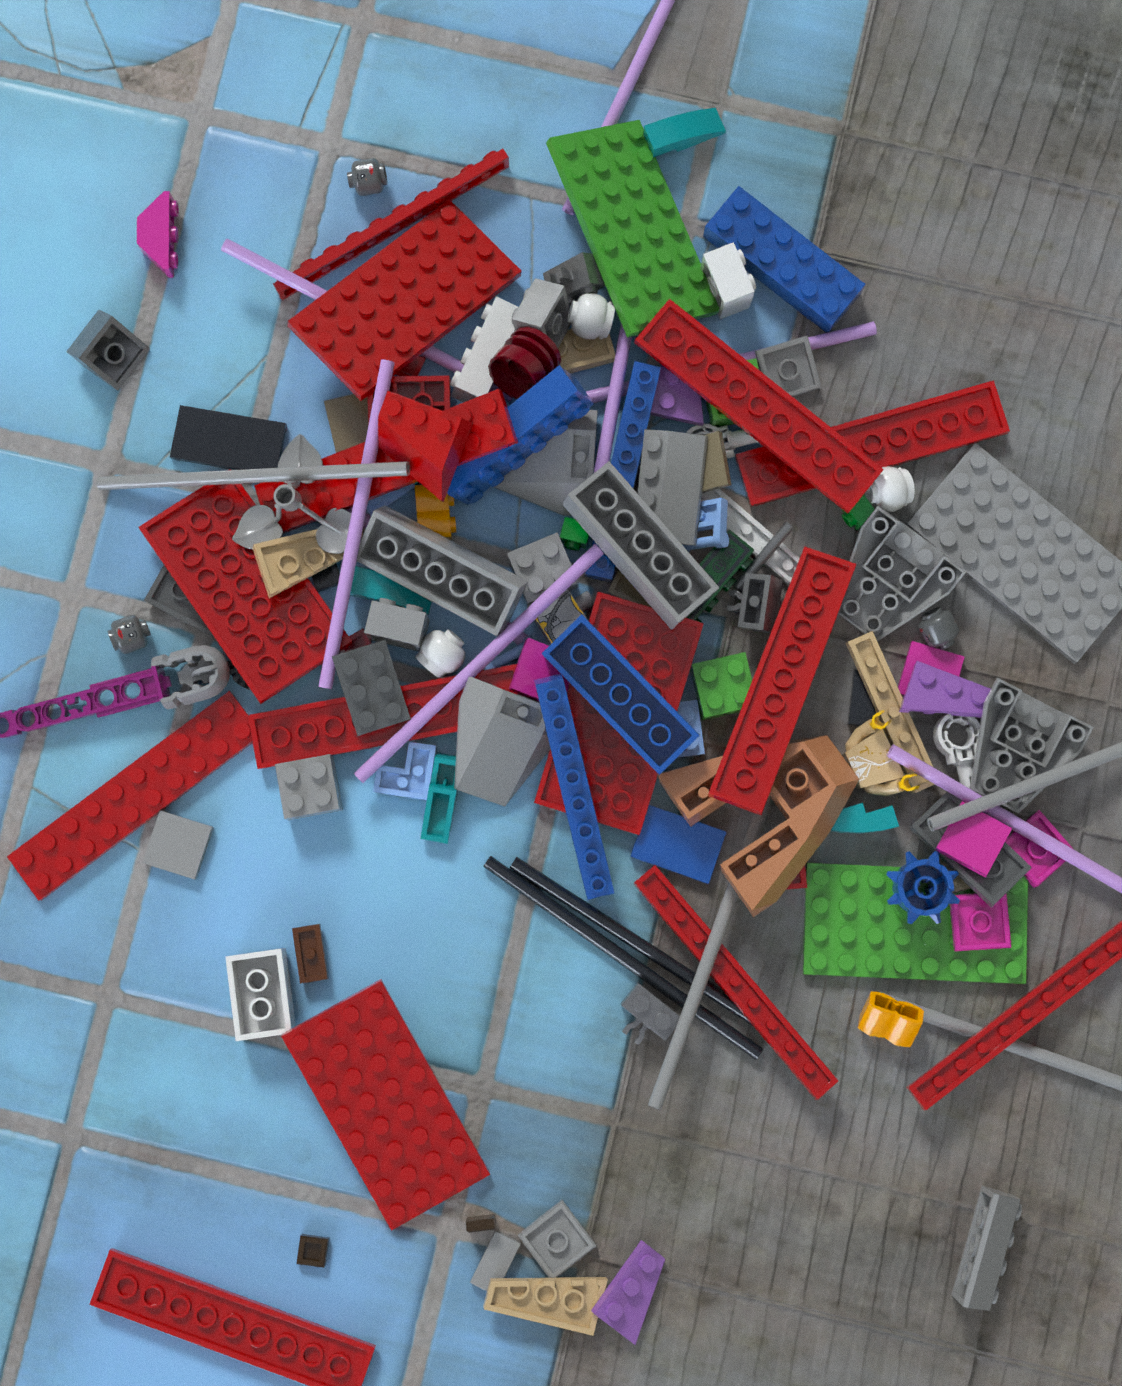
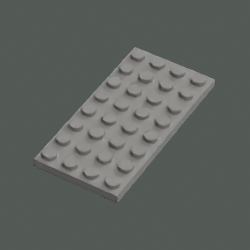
M977 443L969 449L906 524L966 571L965 575L1073 664L1079 661L1122 608V561Z

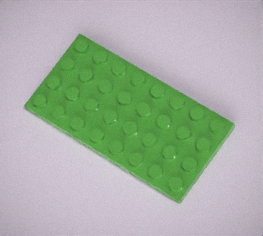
M640 120L550 137L546 145L627 338L639 335L669 299L696 320L716 315L720 309L710 290L705 273L700 269L701 263L656 157L653 158V154L644 138Z
M806 863L807 888H805L802 974L1026 984L1028 880L1025 876L1007 892L1011 948L954 951L950 904L940 912L941 923L936 924L929 915L919 916L912 924L907 923V912L899 904H888L887 900L894 894L892 890L893 882L886 875L887 871H898L901 867ZM920 881L918 891L923 892V895H925V889L928 888V884L921 883ZM967 889L964 891L954 893V895L977 893L974 892L972 889Z

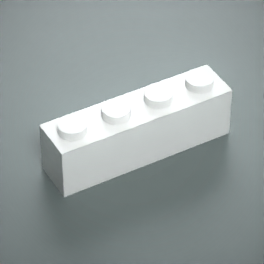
M497 296L492 305L487 303L481 319L485 320L482 328L476 326L471 337V341L475 342L472 350L466 348L460 363L464 364L461 372L456 370L451 380L450 386L454 387L451 394L452 398L464 403L489 392L493 384V380L489 375V362L514 332L512 314L518 306Z

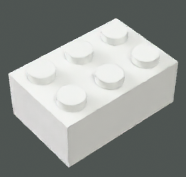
M286 948L225 957L236 1041L282 1035L294 1028L296 1023Z

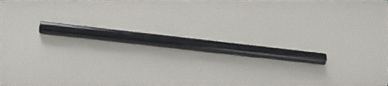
M493 856L488 858L483 866L678 1006L684 1007L688 996L686 993ZM699 1004L695 1018L754 1060L760 1056L763 1051L762 1047Z
M518 857L515 858L510 866L511 870L688 985H692L696 974L694 971ZM709 981L707 982L703 993L705 996L753 1026L722 989Z

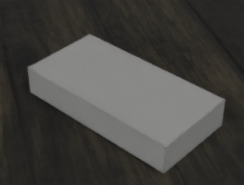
M495 1230L470 1283L487 1291L490 1278H504L521 1242Z

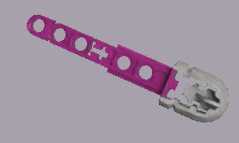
M207 645L178 650L170 653L169 656L165 654L152 658L151 669L91 684L90 689L0 713V719L5 718L9 723V729L3 734L0 733V738L17 736L22 734L21 731L32 732L95 714L100 718L161 701L164 708L169 710L179 707L181 703L188 705L207 700L218 695L226 687L230 678L229 665L223 653ZM184 662L198 664V666L193 668L189 664H185L183 670L177 672L180 684H187L192 687V690L174 692L171 695L169 687H172L170 676H166L164 668H174ZM199 680H202L204 684H207V683H209V684L206 685V686H203V685L195 684V682H196V681H199ZM132 683H136L140 687V694L134 699L127 695V687ZM105 690H110L114 695L113 702L108 706L102 704L100 696ZM79 698L87 702V705L83 707V712L81 709L69 710L67 706L78 704ZM53 704H58L61 708V716L56 720L51 719L48 715L49 707ZM27 711H31L35 715V722L29 727L25 726L22 722V716Z

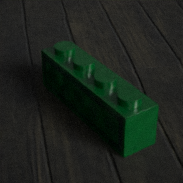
M730 529L726 532L729 537V545L725 548H716L714 546L699 564L717 584L719 589L686 617L688 619L702 622L698 618L704 611L710 613L719 602L716 598L722 590L727 593L737 581L733 578L739 569L744 572L754 560L750 557L754 549Z

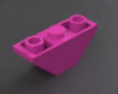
M163 191L137 217V245L168 278H174V268H178V254L174 252V243H178L179 239L178 228L174 226V217L179 215L178 201L173 199L170 191Z

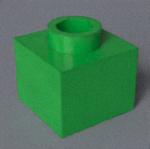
M863 495L849 513L841 509L843 512L841 516L850 528L854 527L858 531L875 509L866 496Z
M564 518L560 534L564 548L573 551H579L580 548L586 549L589 539L588 533L575 519Z

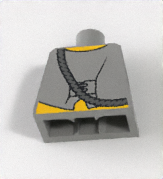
M567 589L534 621L551 645L581 614L587 619L583 612L594 606L595 601L588 591L574 599Z

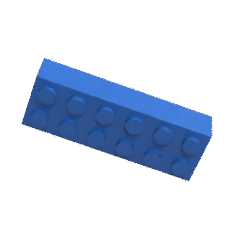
M740 186L735 189L705 225L703 237L716 248L734 242L736 249H741L745 257V270L825 333L830 332L861 295L865 287L864 282Z
M559 365L508 406L507 409L518 443L457 466L447 494L466 505L476 503L483 497V493L486 490L499 485L504 480V476L511 470L520 468L525 463V459L532 453H537L544 449L547 445L546 442L552 437L564 433L572 421L585 416L594 402L577 379Z
M582 614L541 653L659 775L700 736Z

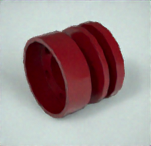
M529 326L519 327L514 330L510 338L505 341L504 346L491 358L488 365L489 375L502 392L511 398L518 399L560 365L561 354L550 337L540 330Z

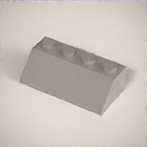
M645 429L638 495L681 544L696 546L708 436Z
M983 1185L981 1186L951 1295L963 1307L990 1311L991 1305L995 1304L998 1299L999 1288L997 1283L999 1276H1003L1006 1270L1007 1261L1004 1258L1007 1248L1010 1249L1013 1244L1014 1232H1012L1014 1221H1018L1020 1218L1022 1205L1019 1204L1020 1199L1015 1195Z

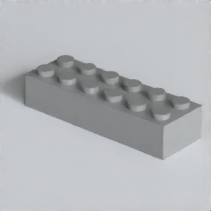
M610 461L565 498L562 505L671 630L719 589L717 584Z
M386 505L373 511L360 541L357 556L359 563L495 636H498L507 628L528 584V581Z

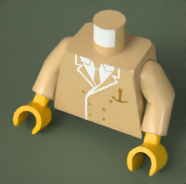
M881 710L872 719L854 730L845 744L846 752L842 756L859 778L856 787L858 789L864 788L868 794L890 796L901 793L904 790H917L920 785L911 787L909 784V779L917 775L908 774L904 776L899 763L887 757L891 745L883 728L887 727L891 720L882 723L879 720V715L885 711Z

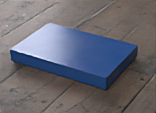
M649 805L640 835H637L630 857L709 884L726 831L700 822L690 827L683 816Z

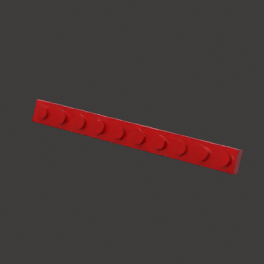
M504 149L497 152H489L479 163L465 166L457 176L443 179L436 188L429 192L423 191L419 193L414 201L406 206L405 204L397 206L389 216L383 219H375L365 230L351 233L343 243L337 246H329L323 251L322 255L315 259L305 260L301 263L300 268L292 273L311 283L317 281L429 215L448 199L453 201L509 168L507 153ZM278 280L273 283L282 301L298 292L296 289Z
M654 865L633 884L700 962L711 930L657 866ZM721 943L710 974L711 977L815 1100H818L838 1082V1079Z
M1122 920L906 1088L924 1111L929 1109L1122 958Z

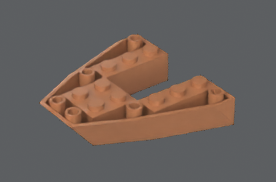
M827 735L790 740L769 795L787 820L720 864L722 873L753 917L778 901L830 833L859 781L858 776ZM723 756L664 772L660 775L657 774L660 784L690 827L726 803L708 796Z

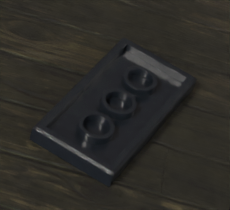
M180 405L170 458L232 470L278 468L287 424Z

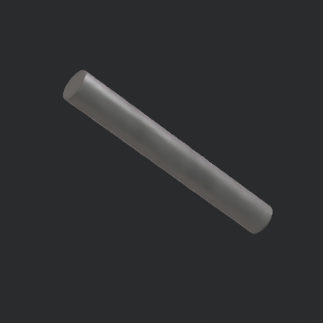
M785 521L734 583L736 588L743 591L745 573L757 574L794 527Z

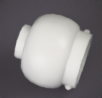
M586 293L581 295L578 301L571 302L567 322L572 323V330L578 337L583 339L607 338L612 326L615 307L612 301L608 303L601 295Z
M887 466L882 467L884 470L864 495L875 509L879 506L888 513L901 509L903 506H907V504L913 501L915 487L913 478L907 469Z
M449 629L446 632L434 630L424 637L420 652L415 657L433 675L438 678H444L447 674L458 670L465 660V651L462 648L464 642Z

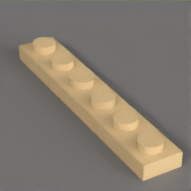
M873 631L846 642L876 713L881 710L885 711L879 715V720L882 723L891 720V723L883 728L891 746L894 744L933 767L910 714L899 712L903 698ZM899 764L904 773V776L908 774H916L915 772ZM918 774L909 779L911 787L920 785L919 789L911 791L912 793H917L934 785Z

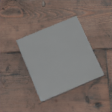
M808 336L755 351L760 371L792 397L822 388Z
M160 810L142 863L196 880L214 827Z
M563 1199L518 1233V1237L549 1278H557L597 1246Z

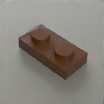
M321 924L292 928L300 984L329 979Z

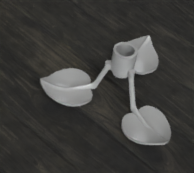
M301 434L288 444L278 463V468L323 466L319 452ZM315 480L285 481L284 483L286 484L280 485L274 492L276 517L274 511L268 506L256 505L251 507L242 516L232 540L245 548L253 550L254 544L282 538L283 529L277 523L281 520L282 509L291 512L299 508L322 524L316 531L318 545L328 553L341 554L345 550L351 513L345 509L336 510V508H333L327 513L326 519H323L301 503V495L295 490L300 486V482L310 484Z

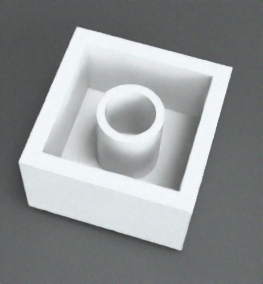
M734 242L703 254L700 267L703 273H705L710 290L720 309L717 314L720 320L750 308L752 298L754 297V290L756 289V283L752 274L747 275L744 268L746 261L741 249H736Z

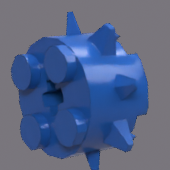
M908 851L905 853L906 864L899 868L898 871H887L886 875L893 882L892 890L894 894L887 902L889 905L899 904L907 912V923L912 924L919 916L928 915L936 924L941 923L940 912L948 904H959L960 899L952 893L954 891L953 880L959 875V872L948 871L945 866L940 865L939 852L934 851L928 859L917 860ZM920 881L921 883L928 884V888L925 889V895H923V892L918 891Z

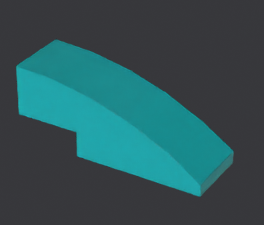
M716 108L701 109L671 116L645 125L643 129L644 138L653 154V158L675 149L677 152L726 133Z
M355 567L350 596L379 602L380 598L395 601L397 606L406 608L407 604L422 607V611L429 615L432 601L374 570Z
M437 752L435 756L420 839L448 844L458 790L454 789L456 756Z
M863 803L843 808L831 831L839 833H870L899 827L893 805L866 813Z

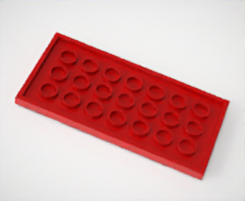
M448 199L297 313L287 323L293 333L362 401L376 389L381 360L395 362L393 377L521 277L522 270Z
M242 484L204 485L138 528L258 702L262 704L323 664L332 612L308 578L269 598L254 551L232 540L242 516L248 509L256 506V504ZM344 629L339 652L353 644Z
M598 592L589 622L678 711L704 623L685 618L671 630L652 607ZM570 684L567 696L597 822L640 835L658 773ZM550 749L534 803L566 813Z
M382 979L281 1035L391 1231L490 1175L489 1169Z

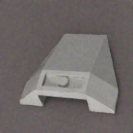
M589 410L582 418L572 421L564 433L552 437L546 442L547 445L544 449L537 453H532L525 459V463L520 468L511 470L504 476V480L494 488L560 515L572 516L562 504L570 492L593 475L598 410Z
M877 506L860 529L849 561L855 563L856 568L838 614L864 634L873 631L876 640L879 641L949 595L966 571L901 520Z
M469 676L459 701L454 789L506 806L550 750L540 703Z
M996 678L983 705L969 789L985 796L1067 764L1082 751L1094 727L1071 715L1062 713L1027 695L1021 689L1000 678ZM1044 788L1001 805L1020 813Z

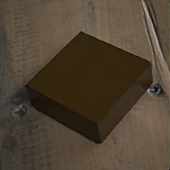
M495 1214L467 1217L466 1230L468 1233L494 1230L496 1226Z
M301 1234L296 1264L324 1268L326 1266L329 1237Z

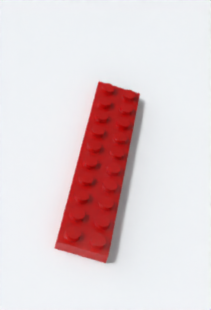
M671 299L664 304L635 339L634 343L846 513L851 511L884 470Z
M994 380L831 427L881 468L897 466L1010 432ZM764 446L735 455L750 508L816 489Z
M500 389L443 410L473 423L457 466L518 443L506 402ZM365 442L322 458L323 466L361 464ZM378 447L376 463L395 462ZM410 474L409 476L373 477L368 501L418 481ZM358 478L315 480L310 484L300 482V486L295 490L301 495V503L321 518H325L327 513L333 508H336V510H346L353 507ZM263 482L254 485L260 505L271 508L276 517L274 492L277 487L286 483ZM299 508L291 512L282 509L281 520L277 523L282 527L284 534L317 520Z
M804 546L709 790V797L762 816L854 574L855 563Z
M517 664L482 670L474 677L520 695L509 690ZM455 676L400 686L410 718L417 714ZM464 688L408 741L457 732L459 701ZM345 697L248 715L257 769L275 767V764L330 754L333 756L380 747L409 721H403L357 736Z
M228 691L9 854L7 858L38 901L45 899L156 816L160 810H164L251 745L253 741L248 713L233 693Z
M114 1248L109 1250L89 1304L308 1386H362L376 1347L372 1343Z

